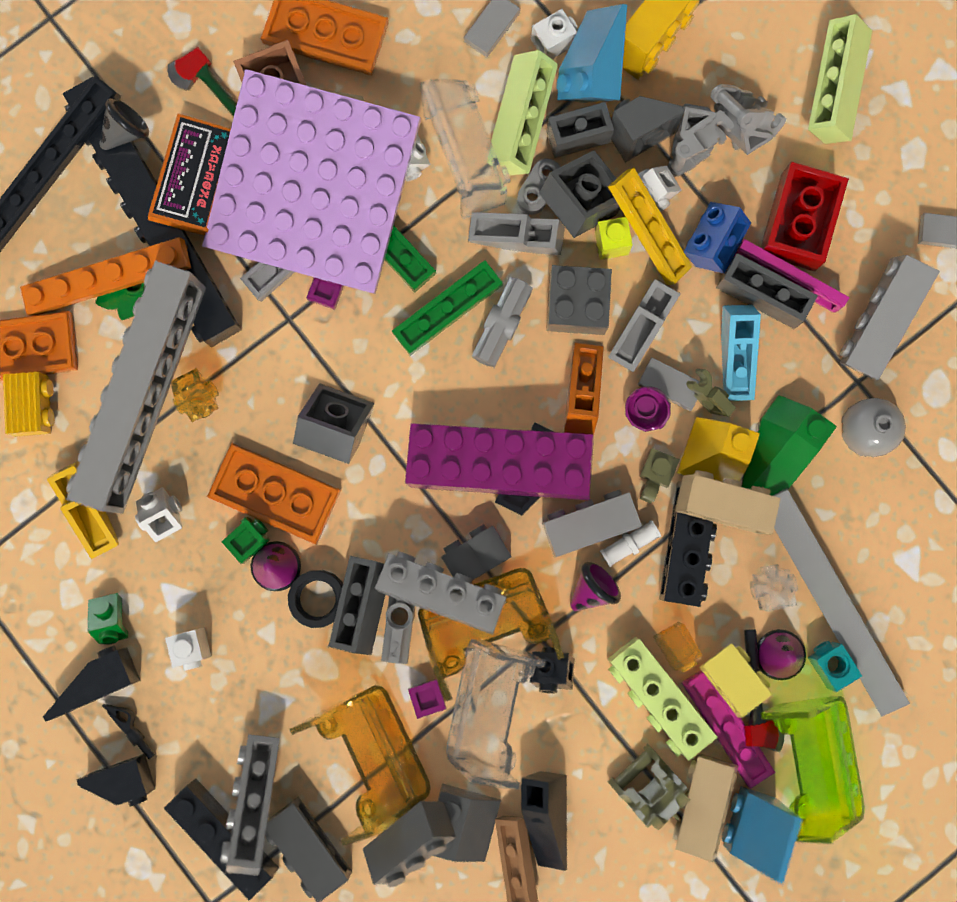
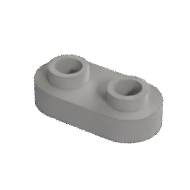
M542 159L534 165L518 193L517 203L522 212L535 215L544 209L547 203L539 192L548 176H544L542 171L549 169L552 172L560 168L556 161ZM533 193L538 198L531 201L527 198V195Z

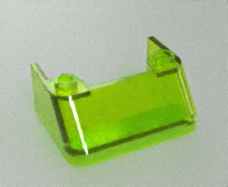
M832 696L779 704L762 712L761 717L762 719H774L776 728L783 735H790L800 795L795 797L789 809L802 819L796 842L832 844L860 823L865 813L847 703L842 696Z

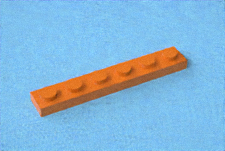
M178 237L21 286L26 314L30 316L43 314L144 283L145 275L150 268H153L155 261L182 270L190 269L191 264L185 240Z

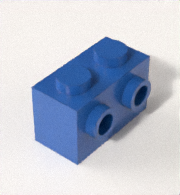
M710 202L705 213L701 216L695 232L687 242L684 254L695 267L725 274L751 222L740 207Z

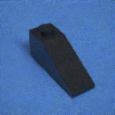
M114 645L97 652L99 658L89 662L45 713L43 716L44 721L47 722L141 681L128 648L116 650Z

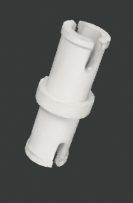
M650 520L649 523L628 534L626 532L622 534V539L600 550L609 567L632 553L633 555L638 554V549L660 538L661 534L654 522Z

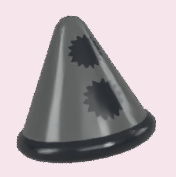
M109 98L106 100L99 143L103 150H109L149 136L147 124L135 110L118 99Z

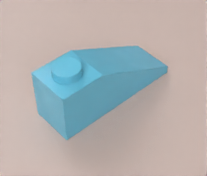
M723 305L722 308L723 390L728 393L730 401L755 400L761 314L753 305Z

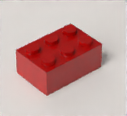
M790 162L781 174L761 248L793 266L815 272L826 262L849 178Z

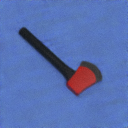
M756 629L744 630L745 650L751 660L748 664L756 673L760 671ZM761 703L750 711L749 724L744 726L746 746L763 747L780 752L784 744L785 733L783 725L777 716L765 719L763 704Z

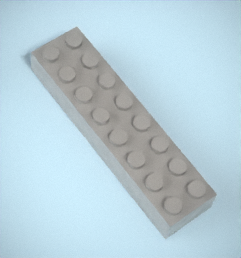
M158 261L154 262L153 268H150L145 275V289L142 297H139L135 302L133 309L134 319L131 327H127L123 334L122 342L124 345L120 356H117L113 361L111 368L112 378L109 385H106L101 393L100 401L102 404L98 415L96 414L91 420L89 427L90 437L87 444L83 445L79 452L78 461L80 463L76 474L71 476L67 485V491L69 492L67 500L103 512L124 513L206 287L191 272Z

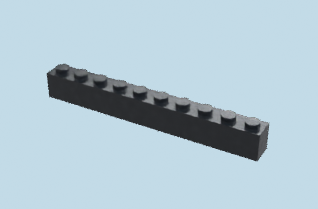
M93 77L62 93L68 105L64 106L66 111L69 110ZM102 121L86 141V145H92L96 153L92 154L93 159L101 170L106 169L110 176L106 181L114 194L117 195L119 193L124 202L120 203V206L129 219L134 218L138 225L134 230L143 244L147 242L149 246L178 237L185 240L191 268L185 271L191 272L206 287L193 322L194 326L191 330L200 343L204 341L212 348L242 329L185 230L148 220V213L157 182L133 141L109 150H103L100 147Z

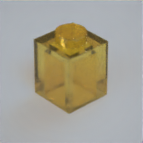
M677 622L653 636L669 666L675 671L680 669L682 672L693 668L698 664L696 659L703 656L684 623Z

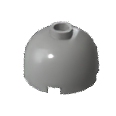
M870 398L858 401L848 408L842 418L843 440L848 448L859 456L879 457L887 455L900 445L905 436L906 424L904 415L896 405L885 399Z

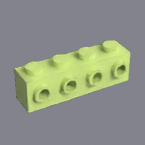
M857 14L829 20L808 130L824 144L852 141L872 37V30Z
M540 50L514 55L485 162L486 165L504 176L530 173L558 67L555 61Z
M634 637L608 658L612 665L608 668L610 673L619 684L625 681L630 687L631 691L627 693L638 708L642 705L645 706L650 713L647 720L657 732L663 729L670 738L666 741V744L677 757L682 754L690 761L718 738L639 638Z

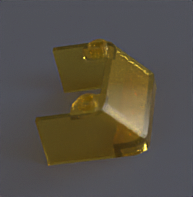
M517 568L474 584L481 588H484L485 584L497 587L502 590L501 595L506 597L493 635L428 610L419 609L418 618L431 666L446 701L452 700L447 677L463 670L467 662L464 652L520 631L524 640L529 643H540L550 639L558 660L564 658L553 622L530 570Z
M374 685L320 711L289 729L293 735L316 726L319 734L327 740H333L342 736L367 789L366 792L358 797L355 806L361 825L341 839L343 846L375 837L429 796V778L388 692L382 686Z

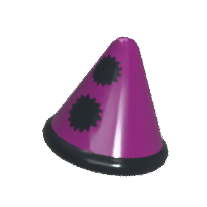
M279 541L269 542L253 555L250 564L251 574L256 583L262 588L274 592L283 591L291 587L292 583L299 577L301 561L296 550L290 545Z
M593 562L584 563L581 567V574L570 603L571 609L573 611H580L620 602L621 592L611 575Z
M781 629L772 630L762 636L757 643L759 669L767 677L774 680H788L795 677L803 669L806 662V651L802 641L794 633Z

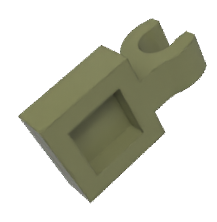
M696 369L695 372L699 375L700 382L698 384L695 381H687V387L695 392L694 396L711 414L730 417L736 407L728 399V393L719 387H712V376L709 371Z
M654 448L650 450L639 476L647 480L640 496L641 500L651 504L655 501L659 486L669 487L680 459Z

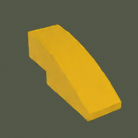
M77 461L53 473L47 478V481L62 504L60 507L62 513L89 557L93 559L117 547L119 542L106 512L66 499L69 493L67 491L69 479L73 474H76L80 463Z

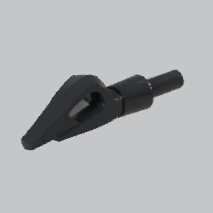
M103 704L102 707L107 710L109 716L126 734L134 747L137 745L150 760L155 754L144 742L143 739L145 737L134 727V712L128 708ZM119 711L128 715L127 721L120 717Z

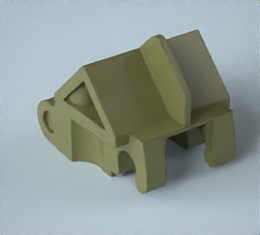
M647 744L644 747L645 751L615 779L612 777L608 783L630 806L647 828L653 825L659 830L672 817L676 820L680 819L676 813L690 801L684 794L689 789ZM655 760V764L652 765L651 769L655 777L646 787L639 792L633 787L628 788L626 791L623 790L642 770Z

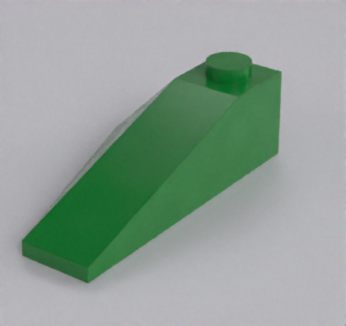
M778 395L760 420L758 426V433L760 435L751 461L743 476L741 487L750 490L752 486L771 490V496L786 488L789 489L818 454L837 426L814 409Z

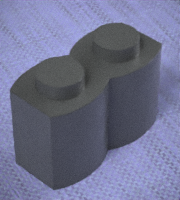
M485 524L471 531L469 534L472 538L461 544L458 539L443 548L446 554L441 556L453 577H455L456 573H459L473 580L512 557L494 526L487 529Z

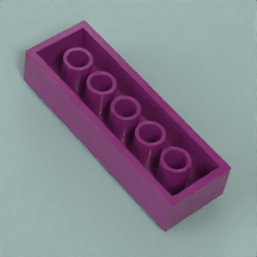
M411 423L405 484L411 488L590 500L594 437L593 434Z

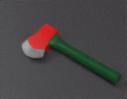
M198 47L167 65L168 76L175 86L183 90H190L195 82L200 79L234 117L237 103L216 80L209 68L212 63Z

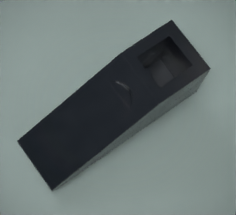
M539 771L522 777L521 811L537 864L542 867L566 871L567 775Z

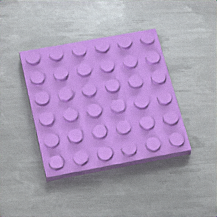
M245 69L207 225L209 231L205 233L202 246L376 294L421 118L416 115Z

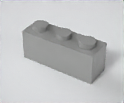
M617 490L603 495L605 501L594 505L591 499L575 505L577 511L565 515L563 509L547 515L548 521L542 523L554 557L642 527L630 492L622 495L621 491Z

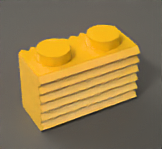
M40 372L3 374L5 434L15 437L51 434V426L54 425L55 416L50 408L49 398L53 396L54 389L49 377Z

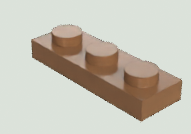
M513 816L496 818L495 825L507 902H538L529 838L524 818Z

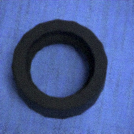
M325 570L308 571L300 575L292 583L288 593V607L292 616L300 624L310 628H323L334 623L343 586L342 580L335 574ZM313 581L328 583L335 593L334 607L324 616L314 617L303 610L300 603V595L303 588Z

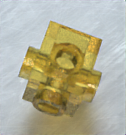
M198 368L172 380L173 403L181 415L186 413L191 422L200 418H206L213 411L219 409L216 400L219 392L212 380L206 381Z

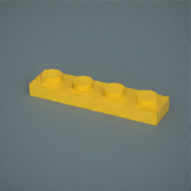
M635 168L627 169L608 188L665 283L673 285L692 268V265Z

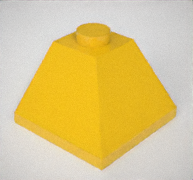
M696 417L676 473L693 475L695 471H704L713 474V480L723 482L724 478L740 481L751 461L760 433L732 423Z

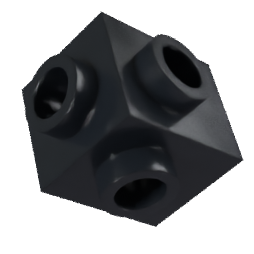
M543 647L542 652H532V660H528L527 678L542 693L556 694L557 689L573 690L575 659L569 653H560L558 648Z

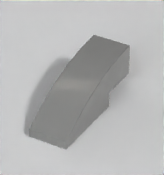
M472 212L468 241L506 250L561 255L565 227L559 219L530 218L528 214Z
M654 279L608 358L634 372L680 296V293Z

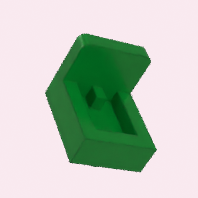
M244 517L241 520V524L222 543L240 564H244L270 539L266 535L268 529L258 518L252 520L249 517Z
M118 593L88 600L87 632L98 644L110 645L128 638V631L122 625V598Z

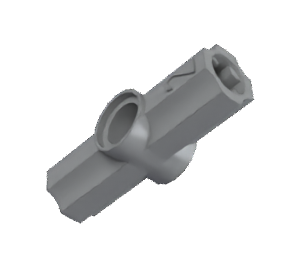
M509 278L497 305L494 304L483 327L485 330L473 351L472 358L486 366L495 368L508 340L512 339L519 325L521 312L526 306L533 287L518 278Z
M390 596L385 615L386 627L381 661L408 664L415 606ZM399 607L404 608L408 612V621L404 625H398L392 619L394 610Z

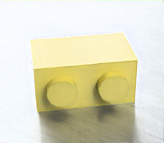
M731 643L699 668L738 718H742L773 694L768 689L771 685L760 671L755 673L748 664L751 661L748 654L742 647H735Z

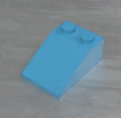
M626 4L588 10L559 69L557 100L584 103L620 100L627 16Z
M741 786L739 794L735 793L732 798L731 811L733 814L730 824L726 823L722 832L723 846L733 856L774 881L783 884L802 819L776 797Z

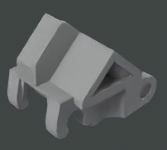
M719 84L711 92V99L715 102V113L721 110L734 124L731 132H726L721 125H718V127L732 140L733 148L735 150L741 149L746 155L772 140L786 122V118L781 113L775 116L771 109L766 108L768 103L766 99L762 96L756 99L749 90L740 89L735 85Z
M683 105L684 114L675 131L671 151L673 159L670 160L667 166L674 177L694 169L700 162L710 157L715 144L719 143L722 145L725 143L727 137L717 125L723 126L726 132H731L734 124L724 112L719 110L715 113L708 107L698 105Z

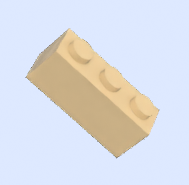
M695 471L693 475L683 476L675 512L757 534H773L781 498L771 496V490L752 486L751 490L742 488V482L724 478L723 482L713 480L714 475L704 471Z
M703 754L698 756L697 761L692 760L688 772V778L692 779L690 791L684 793L690 801L682 807V809H685L682 821H677L673 833V839L677 840L676 850L710 862L715 860L738 765Z

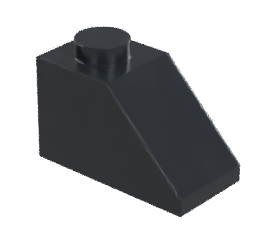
M145 754L88 773L76 780L79 787L115 805L128 802L129 807L148 800L147 794L156 789Z

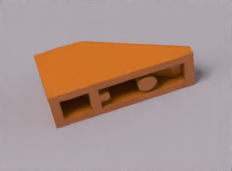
M582 343L574 344L564 433L593 434L594 436L599 417L604 346Z

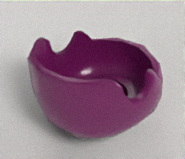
M652 386L641 387L631 392L627 398L625 415L632 426L644 432L662 429L671 416V403L667 395L659 388Z

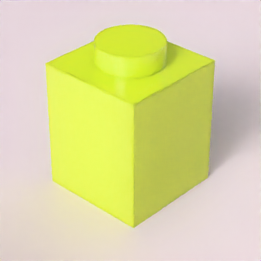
M622 217L598 221L595 229V238L599 260L628 255L633 244L627 218Z

